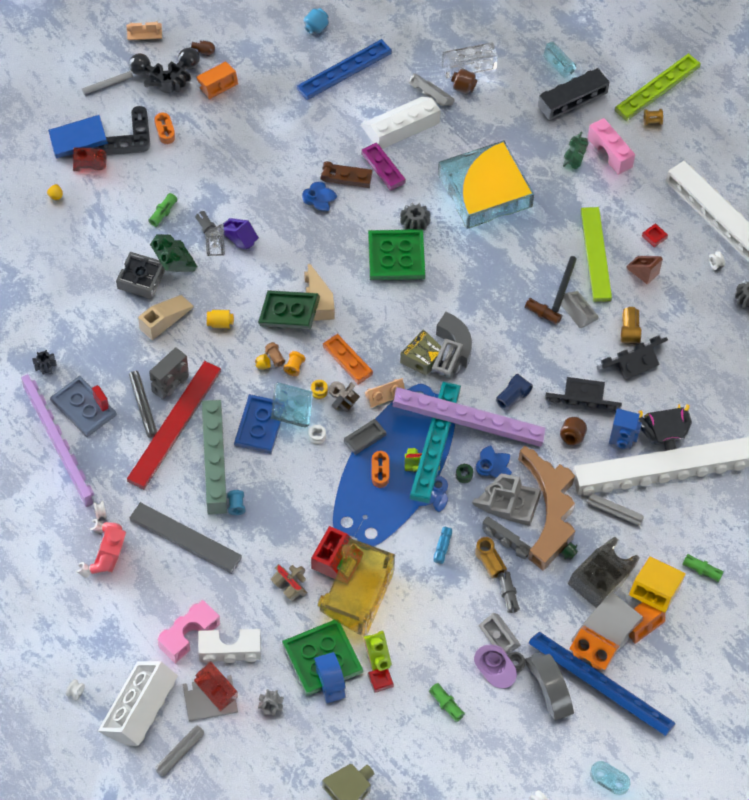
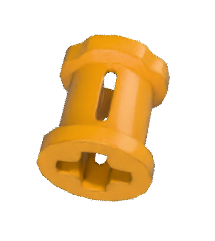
M297 351L290 352L289 361L283 367L284 372L291 376H298L300 366L306 360L305 356Z

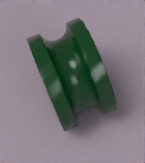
M460 464L456 469V479L460 483L470 482L473 478V468L469 464ZM463 471H467V472H468V474H466V476H462V475H461V473H463Z

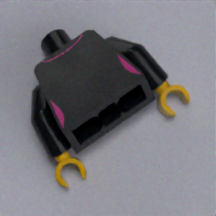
M678 404V407L675 409L650 412L644 415V418L643 412L641 410L638 411L640 414L638 421L642 422L640 430L655 445L664 443L665 451L677 449L676 441H681L685 438L692 424L688 404H686L685 409Z

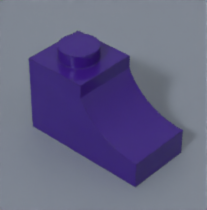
M229 218L217 228L220 235L230 239L237 248L249 249L259 239L249 220Z

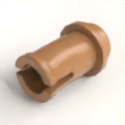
M271 342L265 346V353L270 356L275 367H280L286 362L279 351L278 344Z

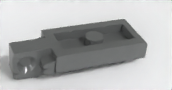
M489 516L484 519L482 529L486 535L491 538H497L504 547L514 549L516 556L523 559L528 557L532 547L521 541L519 536Z

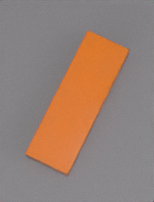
M338 333L323 343V348L357 384L373 375V370Z

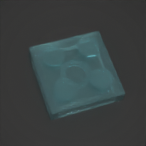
M277 382L274 385L271 419L307 428L310 425L313 392Z

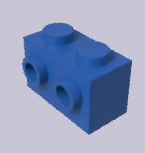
M617 408L609 444L623 449H631L633 442L637 443L642 424V422L638 421L640 414Z

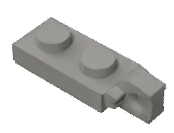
M413 73L409 83L414 88H421L423 94L434 97L436 99L435 102L441 106L454 103V98L430 81H426L418 74Z

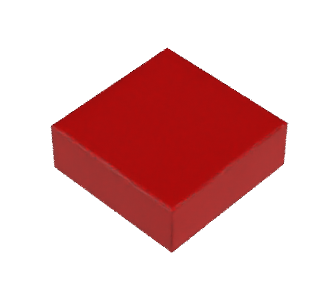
M655 223L642 233V237L655 248L668 238V234Z
M100 386L92 387L93 397L101 410L109 409L108 398Z
M376 669L368 672V678L374 693L394 687L388 669L382 671Z

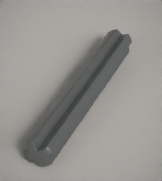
M130 372V382L147 437H154L157 429L139 372Z

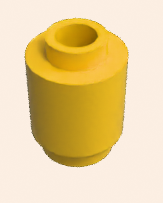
M230 310L207 311V326L230 329V325H234V314H231Z

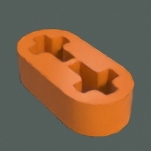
M158 113L154 120L159 140L163 144H170L175 140V131L171 118L167 113Z
M377 451L372 455V483L378 488H383L389 483V455L384 451ZM378 458H382V466H379ZM379 472H382V481L378 479Z

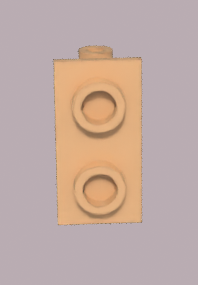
M158 21L147 22L145 25L132 22L126 24L127 40L162 39V24L158 23Z
M403 378L394 379L392 382L373 389H367L365 396L369 399L370 407L394 400L397 387L405 389Z

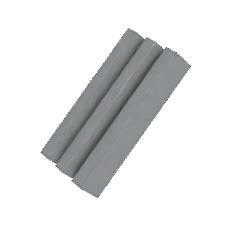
M445 339L432 367V372H439V375L443 376L445 374L446 377L450 378L463 344ZM447 345H451L442 367H438ZM457 347L456 352H455V354H454V356H453V359H452V361H451V363H450V366H449V368H448V370H447V369H446V366H447V364H448V362H449V359H450V357H451V355H452V352H453L454 348Z

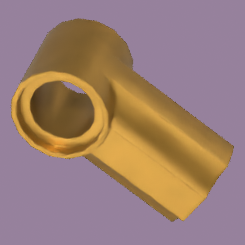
M635 307L623 309L621 342L640 343L642 330L639 327V310Z
M489 537L480 538L477 541L475 555L482 561L491 578H497L498 574L501 572L505 573L507 568L494 548V541ZM487 547L489 551H483L480 548Z

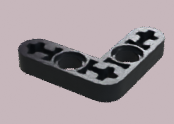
M136 106L131 111L133 135L106 137L108 144L98 146L101 154L116 155L149 150V124L145 107ZM139 113H141L142 120H138ZM139 126H143L146 128L144 131L136 130V128ZM127 142L129 143V145L127 147H121L120 143Z

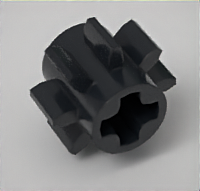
M47 350L37 352L36 358H32L35 371L39 370L42 372V375L49 372L52 373V368L57 366L54 353L49 354Z

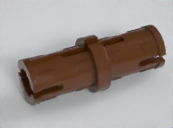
M531 297L524 306V308L537 314L539 318L549 320L555 325L560 323L563 316L558 312H553L552 309L548 308V305H543Z

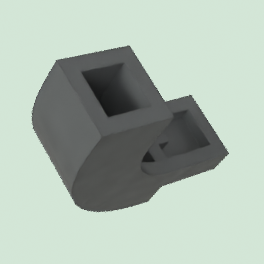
M445 312L436 326V335L443 339L463 344L461 353L450 376L451 379L454 373L457 374L461 366L467 368L471 358L472 338L467 326L459 318ZM457 347L454 348L455 351H454V353L452 354V356H451L450 359H449V362H448V364H447V366H446V369H447V370H448V368H449V366H450V363H451V361H452V359H453V356H454V354H455V352H456Z
M535 653L531 657L526 658V666L535 675L541 686L548 713L555 721L574 714L567 685L553 657L550 654Z

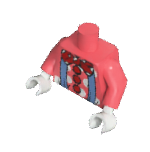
M97 519L92 521L96 524L90 530L98 534L103 533L94 564L88 566L86 563L81 562L78 565L81 569L77 573L87 578L91 573L113 572L126 531L122 530L120 524L103 523Z

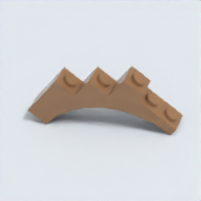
M524 446L520 450L518 460L531 472L538 482L546 506L545 527L537 542L530 549L528 559L544 571L574 539L576 531L570 523L564 521L573 513L575 502L569 495L564 493L573 485L575 475L569 468L563 467L561 464L554 469L550 462L544 461L533 449Z

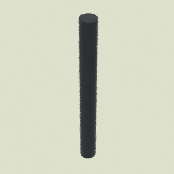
M570 256L552 306V311L555 313L559 312L577 260L575 256Z

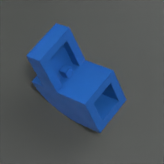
M332 652L314 658L326 704L346 698L345 681L335 653Z

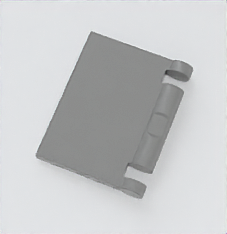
M231 675L227 676L228 684H223L222 677L192 682L193 690L188 691L187 683L182 684L189 722L238 713Z

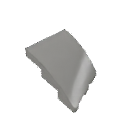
M500 474L494 483L487 486L485 492L478 499L475 498L472 503L474 506L495 516L520 524L531 525L541 496V489L522 486L518 476Z
M612 592L593 611L579 630L585 625L619 645V651L628 642L629 633L643 621V616ZM579 630L576 632V634H575L574 637L572 638V642H573L574 639L576 638V636H577ZM581 639L580 643L589 645L587 640Z

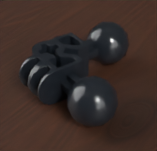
M191 47L184 48L178 55V63L175 64L171 61L168 64V70L163 71L161 64L157 63L153 67L145 54L138 53L130 58L129 68L133 74H146L149 76L144 81L145 87L156 86L164 93L180 92L181 87H185L186 82L191 80V76L186 69L197 67L200 56L195 49Z

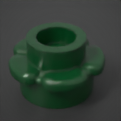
M570 542L560 553L565 557L564 560L567 558L571 560L577 554V544L574 545Z

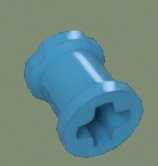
M232 490L227 493L230 504L228 508L229 514L242 515L246 512L245 506H243V498L245 497L243 491Z

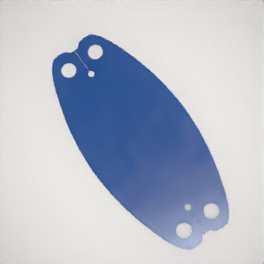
M422 383L407 389L413 392L420 391L425 395L435 398L439 396V394L432 391L431 387ZM393 401L375 418L386 431V436L356 455L353 452L351 453L342 473L334 504L333 527L347 533L349 536L357 538L359 544L368 548L374 547L390 537L419 508L417 501L410 499L417 472L405 471V454H407L408 448H416L418 453L423 452L432 417L393 407ZM451 423L437 476H440L449 454L455 423ZM377 451H384L389 455V483L383 488H378L372 483V455ZM378 458L379 466H382V458ZM382 472L378 473L379 481L383 479ZM363 515H367L368 518L363 519ZM350 517L353 520V525L345 528L341 525V519ZM368 528L376 529V538H367L365 531Z

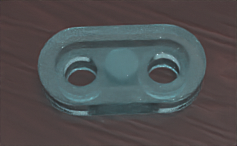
M598 761L592 765L590 776L594 782L616 795H623L629 790L630 779L625 773L604 761ZM597 772H603L604 776H599ZM615 783H621L622 787H617Z

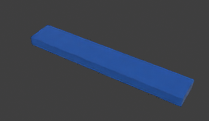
M380 39L297 85V90L306 100H309L392 54V49Z

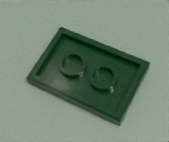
M267 290L258 324L268 327L311 329L320 295L318 293Z

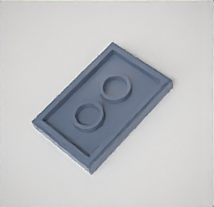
M80 375L50 397V401L86 437H89L117 415L110 405L109 409L101 410L93 397L92 387Z

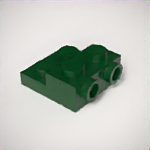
M156 234L150 243L151 248L166 271L194 272L197 269V264L181 240H174L170 234Z

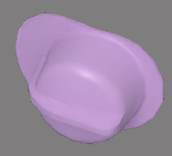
M484 645L476 651L474 662L490 684L497 688H507L515 682L517 677L516 668L502 647Z

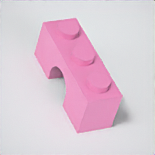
M605 118L591 124L587 139L597 150L605 148L609 157L608 163L619 175L633 168L635 153Z
M204 600L194 604L185 616H180L176 619L170 629L160 633L157 639L159 648L174 663L178 662L190 651L189 641L184 637L186 633L193 630H214L220 625V616Z

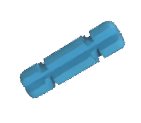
M446 526L442 528L433 557L435 563H444L452 536V528Z

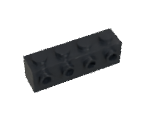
M599 68L587 71L585 74L574 77L564 84H559L556 88L544 91L539 95L538 107L550 121L607 94L610 82Z

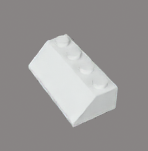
M420 97L361 123V127L373 144L377 142L383 149L439 124L441 110L432 98Z
M161 661L137 662L98 732L125 745L139 746L144 740L148 728L153 724L158 710L163 706L167 694L174 687V682L178 675Z

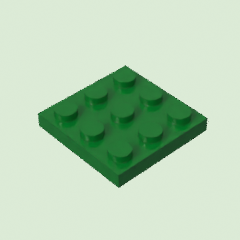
M423 229L368 230L370 280L425 279Z
M338 618L282 641V645L306 696L323 690L316 671L314 659L316 657L334 652L344 681L363 673V668Z

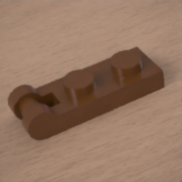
M329 161L323 163V172L320 176L323 182L370 188L373 174L372 169L336 165Z

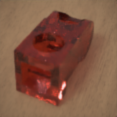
M74 147L73 171H80V168L98 171L106 168L107 154L104 150Z

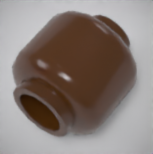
M460 69L458 73L454 72L451 82H453L454 90L463 94H469L470 92L473 93L478 80L474 73L466 69Z
M569 417L562 425L560 437L568 445H579L587 433V425L578 417Z

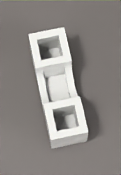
M240 629L239 639L232 645H226L220 641L219 630L198 631L199 662L211 664L215 661L233 663L239 660H245L246 662L261 660L260 629Z

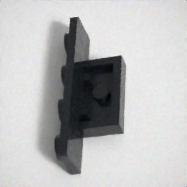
M658 335L649 339L650 343L644 345V342L633 346L634 350L632 351L623 350L617 353L618 357L616 358L607 357L601 360L600 365L596 366L597 370L618 363L624 379H629L660 364L653 347L668 341V338H661Z
M567 377L564 395L545 393V397L549 398L548 401L560 403V400H568L567 404L579 405V402L587 403V407L598 408V405L606 406L605 409L617 410V407H622L621 402L603 400L605 382Z

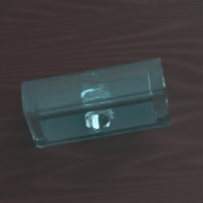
M555 42L546 44L543 57L564 78L571 75L576 69V64Z

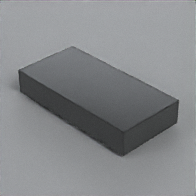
M373 419L346 436L344 442L356 455L385 437L386 431L376 419Z

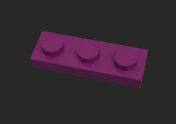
M377 142L362 149L361 154L390 191L406 183L405 177Z

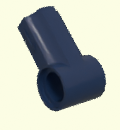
M516 374L508 383V387L496 397V402L501 409L508 411L520 398L524 399L533 389V384L521 375Z

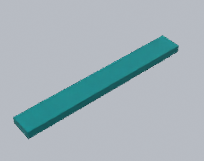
M442 382L438 398L457 403L461 385ZM432 417L411 490V500L424 503L430 502L452 422Z

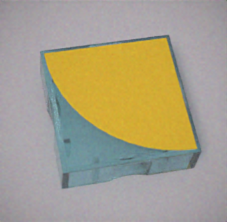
M505 140L439 161L438 176L447 193L453 199L456 210L466 229L487 223L503 215H510L533 207L534 192Z

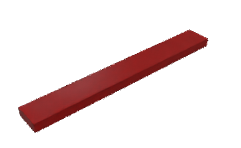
M204 360L127 477V482L143 490L146 488L221 373L220 367Z

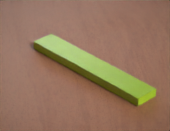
M688 53L618 104L614 111L628 121L700 68L701 63Z
M582 207L581 219L593 302L612 301L599 207Z

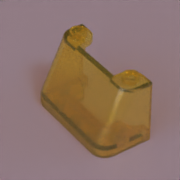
M350 538L348 544H344L341 550L343 563L330 592L326 593L325 596L321 595L318 601L320 612L361 636H367L393 577L396 554Z

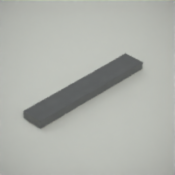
M141 502L129 517L130 521L231 574L242 559L241 554Z

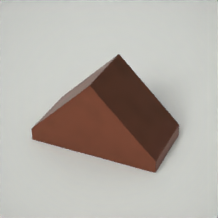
M637 256L626 267L648 285L659 275L663 258L661 256Z

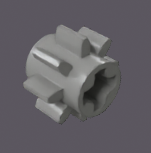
M267 689L265 695L260 694L258 709H262L264 715L272 714L275 716L277 710L282 711L283 709L281 703H283L284 697L279 696L278 690L269 691Z

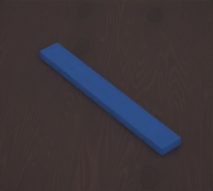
M538 632L530 639L528 644L545 655L550 654L555 662L666 736L676 724L674 721L582 659L574 656L573 653L543 633Z

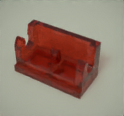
M211 661L195 675L194 682L220 712L238 698V691Z

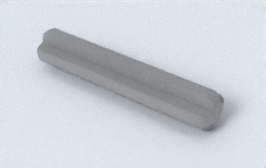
M591 494L588 498L587 503L638 526L641 525L644 519L642 514L598 495Z
M198 725L195 726L156 766V772L161 776H165L204 735V730Z

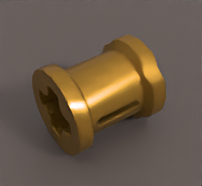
M644 109V125H648V123L663 125V109H659V111Z

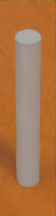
M129 71L82 88L83 94L86 95L133 78V74Z

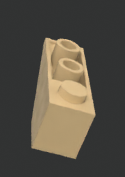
M308 264V271L304 272L305 283H309V287H306V293H318L320 295L314 321L335 319L333 293L312 265Z
M182 295L153 305L138 317L139 329L151 340H154L193 309L194 306Z

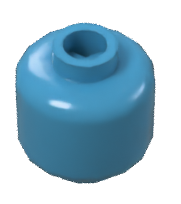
M321 8L312 9L303 19L306 25L304 27L305 30L310 34L313 32L320 34L329 24L328 14Z

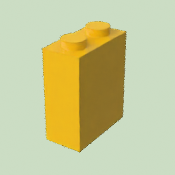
M649 556L635 578L629 596L666 613L679 591L686 573Z

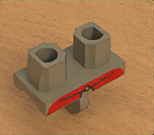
M280 564L275 567L277 572L270 580L278 588L286 581L290 584L283 592L288 599L293 601L299 595L304 597L308 593L297 582L298 579L302 583L306 581V578L303 576L305 573L303 566L296 568L294 565H291L289 567V570L292 572L291 574Z

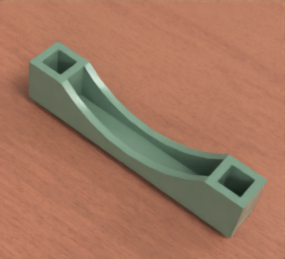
M221 400L202 401L207 513L224 514L227 513L222 405Z

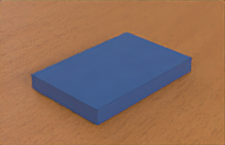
M100 115L48 130L56 159L108 144Z
M249 394L235 437L234 446L272 454L286 408V402Z

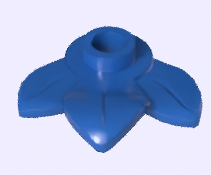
M314 182L310 188L303 191L302 198L303 202L307 205H314L316 209L321 211H329L328 203L334 201L337 198V194L333 190L326 188L324 182Z
M491 445L485 447L480 452V460L476 463L477 473L484 477L491 475L494 478H497L500 474L511 475V470L507 468L510 454L495 453Z
M436 477L435 483H441L442 487L436 488L434 484L430 502L417 501L418 507L428 506L433 503L437 512H441L448 502L446 494L448 482L444 477Z

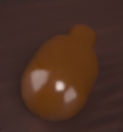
M203 40L200 43L192 42L191 48L198 50L200 54L212 55L215 52V45L212 42Z

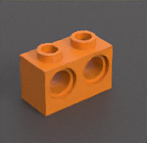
M584 625L579 630L570 650L573 651V655L582 660L585 658L590 661V665L594 668L606 670L620 646ZM581 639L589 642V649L581 647ZM598 650H604L607 653V659H601L598 656Z

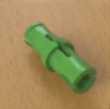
M167 194L163 202L156 206V211L148 219L152 226L157 227L162 219L169 215L170 209L178 200L174 194Z
M690 554L686 555L682 564L698 572V575H704L718 583L724 571L708 564L707 561H701Z
M439 683L434 684L430 688L429 693L440 704L439 707L442 710L445 709L455 722L464 717L465 712L456 704L452 695L449 696Z

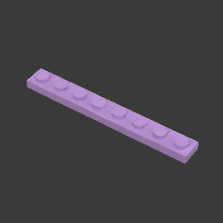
M28 374L22 376L23 387L85 507L92 505L93 490L90 485L86 486L84 482L86 477L82 469H77L76 465H78L76 457L74 454L70 455L68 451L70 447L67 440H62L60 436L62 432L59 425H54L52 421L54 416L50 409H46L45 405L47 404L44 396L38 394L39 388L36 381H31Z
M398 387L396 389L393 407L540 447L543 444L545 427Z

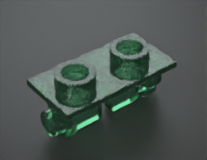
M582 131L577 136L571 138L569 142L570 148L563 157L565 159L563 167L567 164H570L573 169L580 167L583 155L589 144L587 138L581 137Z

